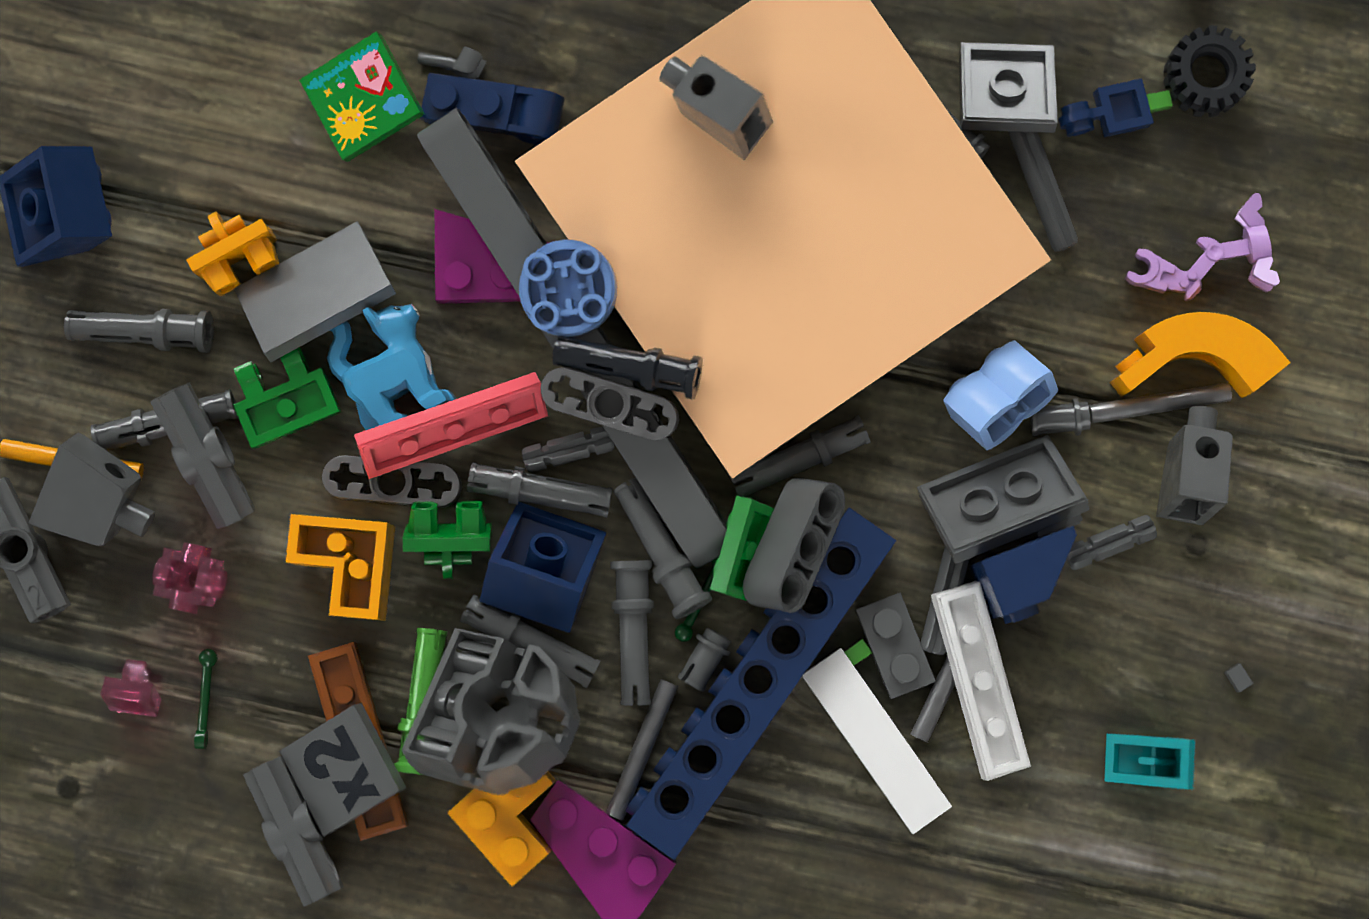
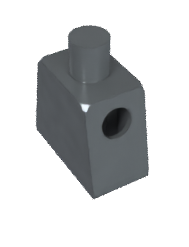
M675 56L667 62L661 71L659 81L674 91L672 96L680 112L743 160L747 158L773 123L763 93L704 56L699 57L692 67Z
M1207 406L1190 407L1187 425H1184L1169 441L1156 517L1204 525L1227 504L1233 436L1229 432L1216 430L1218 411Z
M78 432L59 445L29 524L92 545L104 546L119 533L121 528L143 537L153 522L155 511L133 501L141 482L139 473Z

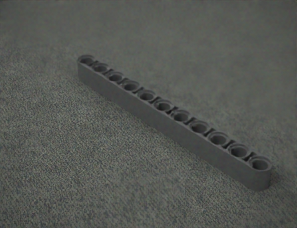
M455 108L417 134L418 139L519 295L520 276L526 258L546 245L547 242L466 117L458 108ZM601 326L588 334L573 337L574 339L612 345ZM541 329L554 349L558 336L549 334ZM565 367L641 390L634 380ZM587 381V391L580 390L586 401L589 393L595 386L594 383ZM608 389L598 396L597 409L603 416L614 418L621 413L624 402L622 396L617 391ZM633 395L632 412L626 419L625 424L633 426V417L637 416L650 421L649 430L656 432L658 426L664 425L655 410L646 411L637 408L641 398ZM602 425L696 569H700L719 557L727 531V522L672 436L670 435L660 440H650Z

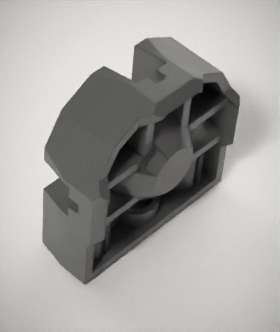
M455 628L401 751L409 764L419 774L496 795H505L510 790L536 783L554 765L562 763L566 758L580 724L575 686L539 646L529 644L526 650L516 647V645L503 638ZM456 648L462 650V652H456ZM507 697L509 706L503 707L498 712H495L490 707L499 699ZM539 716L562 721L561 726L564 728L562 734H556L554 739L545 731L536 729ZM418 735H419V736L424 737V739H423V740H420V739H417V737H418ZM476 770L480 775V779L474 777Z

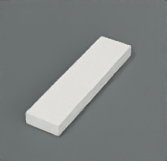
M974 581L931 594L981 779L989 781L1031 767L981 583Z
M841 648L803 674L802 677L912 834L952 807Z

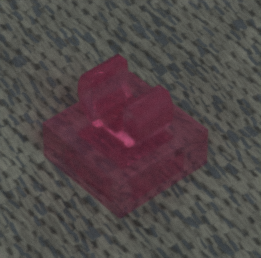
M127 659L123 668L122 679L104 678L100 695L110 711L157 717L161 697L153 683H150L151 670H146V662Z

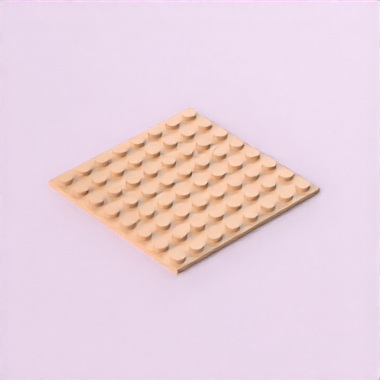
M750 0L515 160V163L567 239L581 241L593 246L607 258L614 270L617 281V296L614 307L644 351L647 352L648 349L655 347L662 349L663 354L686 359H692L693 356L703 358L701 381L695 399L685 398V394L682 392H672L732 479L1051 261L1048 254L871 0ZM676 56L692 67L699 57L704 56L763 93L773 123L745 160L691 122L680 112L672 96L674 91L659 81L661 71L671 58Z

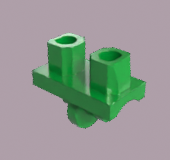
M432 501L413 502L409 522L405 526L402 538L403 552H424V565H442L443 579H453L454 565H472V551H490L492 524L486 523L481 501H462L457 503L456 523L438 524V503Z

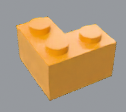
M291 514L286 563L334 569L329 615L386 621L395 526L387 522Z
M549 771L536 783L510 790L505 795H496L473 789L447 812L511 886H514L552 850L544 838L521 813L557 781Z

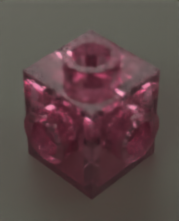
M184 542L182 551L164 548L163 555L157 560L154 568L153 585H155L153 595L170 599L168 606L170 609L197 614L199 605L214 607L215 598L221 599L226 588L227 571L222 570L224 561L210 558L212 548ZM199 570L195 588H193L189 584V576L193 571Z

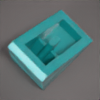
M1106 733L1104 782L1193 790L1195 740Z

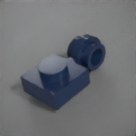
M1142 78L1097 88L1093 92L1095 108H1089L1088 101L1075 102L1060 109L1062 116L1058 118L1060 129L1066 130L1067 137L1093 131L1095 129L1093 121L1100 120L1104 137L1148 128L1154 123Z

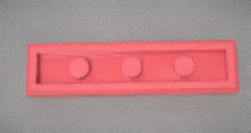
M536 372L357 433L354 437L367 476L371 479L548 417V413L541 395V382Z

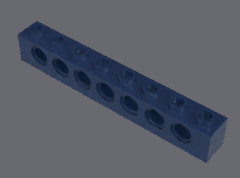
M851 508L844 512L812 587L819 589L824 594L826 600L824 609L816 615L808 614L802 608L793 613L769 608L765 609L763 613L770 617V620L760 634L751 629L736 653L743 658L733 673L724 668L708 691L715 696L705 713L699 708L695 709L681 729V732L688 736L677 752L670 747L667 749L653 769L660 776L649 792L641 787L625 809L627 813L632 815L626 825L628 828L675 860L897 540ZM843 549L851 555L853 564L848 574L837 575L828 568L827 556L831 550ZM788 626L795 630L798 635V646L790 654H781L772 645V634L778 627ZM754 665L765 667L771 675L769 688L759 694L750 692L744 684L745 672ZM726 705L739 707L744 715L742 727L733 733L722 731L716 724L717 712ZM707 745L715 751L717 759L711 770L698 772L690 766L688 755L695 746ZM679 785L687 791L689 801L684 809L672 812L662 805L660 796L666 787Z

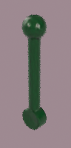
M719 557L711 561L713 567L702 586L703 592L710 593L714 565ZM701 609L687 615L684 623L675 628L674 634L678 641L687 642L692 638V626Z
M209 648L204 649L199 655V662L203 668L198 726L194 737L195 749H206L208 744L207 722L212 666L216 664L218 659L217 653Z

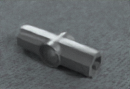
M190 382L150 401L154 412L173 445L171 451L178 470L189 485L194 484L216 528L227 527L255 511L253 501L250 499L244 484L233 466L235 465V459L231 448L220 429L212 426Z
M3 477L0 479V567L4 569L29 622L35 624L61 613L71 603L47 556L48 547L46 541L29 524V517L10 479ZM23 538L27 543L28 551L25 558L17 563L12 557V547L17 540Z
M283 757L275 758L243 774L246 784L264 819L262 830L267 844L278 861H283L303 906L305 907L343 888L341 877H339L335 864L324 845L323 840H325V836L321 833Z

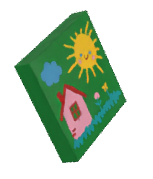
M374 32L299 80L341 159L349 162L425 115L382 34Z

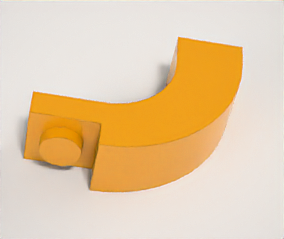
M1194 312L1165 319L1136 337L1134 340L1144 351L1145 355L1143 356L1137 349L1115 367L1121 374L1113 379L1110 384L1123 397L1166 363L1178 359H1194L1214 367L1223 375L1237 394L1243 398L1259 389L1288 366L1290 362L1265 334L1252 325L1224 314Z

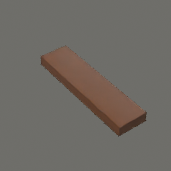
M352 642L309 655V662L326 722L354 704L362 703L387 750L357 643ZM400 793L355 819L360 841L409 826Z

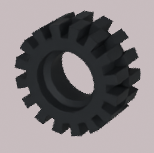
M1209 25L1205 31H1202L1201 27L1194 29L1189 36L1186 34L1168 56L1169 60L1164 65L1163 72L1167 73V76L1163 82L1165 88L1171 87L1172 89L1170 92L1171 101L1173 102L1178 98L1182 102L1179 107L1180 110L1186 112L1191 108L1194 109L1193 116L1202 117L1204 113H1208L1209 117H1215L1221 111L1224 113L1229 111L1241 100L1246 91L1252 86L1254 79L1251 76L1256 71V63H1249V60L1254 56L1251 48L1244 51L1241 47L1246 41L1242 36L1234 40L1230 37L1233 30L1225 27L1219 33L1217 32V26ZM1201 56H1212L1220 60L1226 71L1224 83L1216 88L1201 86L1192 74L1194 60Z

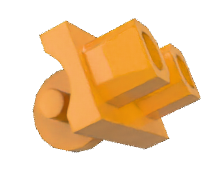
M217 212L208 215L213 229L198 236L205 249L186 259L192 272L202 280H205L219 296L231 292L241 284L231 265L247 258L257 275L280 264L275 247L272 244L277 239L271 228L267 227L262 219L246 227L240 214L224 222Z

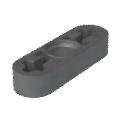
M556 368L544 377L541 384L542 398L550 408L646 439L660 440L670 436L677 428L679 422L678 410L669 399L575 369ZM565 375L571 378V387L582 391H587V381L594 383L595 386L587 398V412L579 409L584 401L582 399L566 397L563 403L559 402L558 393L552 390L553 383L562 382ZM608 389L617 391L622 396L624 402L621 413L614 418L603 416L597 409L598 396ZM633 395L641 398L637 408L651 411L655 409L656 404L663 406L662 414L669 417L668 425H660L656 432L649 430L650 421L637 416L633 417V426L625 424L626 419L632 412Z
M337 456L326 464L322 473V481L326 490L331 495L343 500L412 506L413 502L432 501L438 503V508H447L459 499L462 491V483L458 474L443 464L417 462L400 468L399 470L405 476V487L399 494L392 496L384 494L380 489L379 480L381 475L369 479L371 494H364L367 485L355 482L349 483L347 490L341 491V484L334 481L333 477L335 473L343 472L344 465H349L350 472L356 475L367 476L361 457ZM420 470L421 473L418 479L429 482L436 481L437 474L443 473L444 480L452 484L451 491H444L441 499H435L433 491L417 488L419 497L410 498L415 488L413 471Z

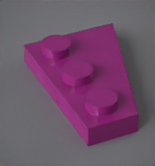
M434 209L435 301L437 304L521 302L519 295L470 219Z
M560 779L530 819L601 919H638L676 865V862L618 820L606 814L604 810Z

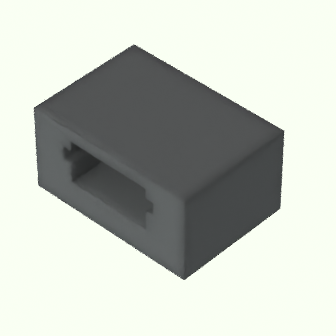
M1237 663L1224 671L1236 692L1240 693L1253 684L1241 663Z

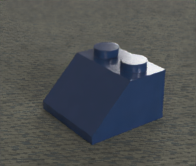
M40 146L0 175V193L17 267L90 251L112 237L111 215L105 205L101 188V170L98 164H96L92 146Z
M519 502L515 506L489 560L479 602L570 633L583 603L607 532Z
M1073 526L969 566L974 581L981 583L990 619L1003 617L1005 624L1040 613L1037 603L1050 599L1077 534Z

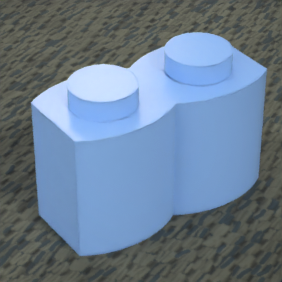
M1014 340L991 351L980 370L954 382L943 401L951 419L983 448L989 450L1007 439L1017 429L1022 420L1033 416L1045 407L1058 392V387L1052 371Z

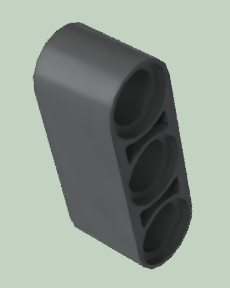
M792 478L786 483L745 574L743 593L748 603L788 613L797 612L803 606L843 515L845 496L839 485L804 478Z

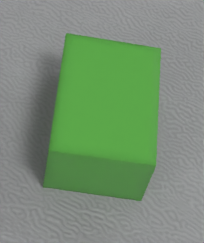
M1169 90L1146 94L1151 112L1167 110L1172 107Z
M863 639L844 651L853 666L872 653Z

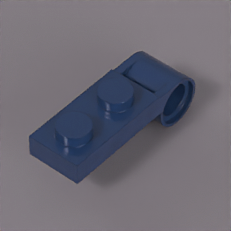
M429 73L421 106L425 115L420 117V119L425 123L433 124L455 108H458L474 130L512 135L523 142L539 145L558 132L565 98L557 93L543 89Z

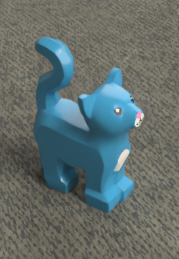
M412 304L388 306L377 312L370 307L363 309V314L370 324L372 331L388 346V349L378 356L355 366L346 360L352 343L350 324L346 321L330 330L334 334V339L327 356L331 372L341 381L347 395L356 403L360 422L365 430L406 417L407 414L397 412L393 401L409 391L426 410L456 399L452 392L440 390L436 383L431 359L416 339V324L420 315Z

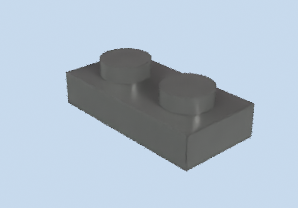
M901 592L855 610L889 699L936 682Z

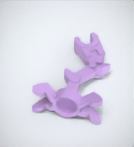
M1259 193L1253 194L1238 211L1234 219L1243 227L1242 240L1218 243L1209 237L1198 238L1196 243L1205 252L1188 271L1180 270L1150 250L1138 249L1134 257L1148 265V273L1138 275L1135 272L1128 271L1125 280L1133 286H1139L1162 294L1165 291L1185 293L1184 299L1188 301L1192 300L1202 290L1201 279L1216 262L1246 256L1248 262L1253 264L1248 281L1264 292L1271 291L1273 286L1279 284L1280 280L1278 273L1270 270L1273 262L1270 237L1263 217L1257 212L1262 207L1261 195Z

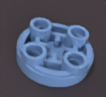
M558 240L542 246L526 258L520 276L519 295L525 313L537 328L556 336L577 337L594 331L608 318L616 301L617 281L611 264L599 250L577 240Z

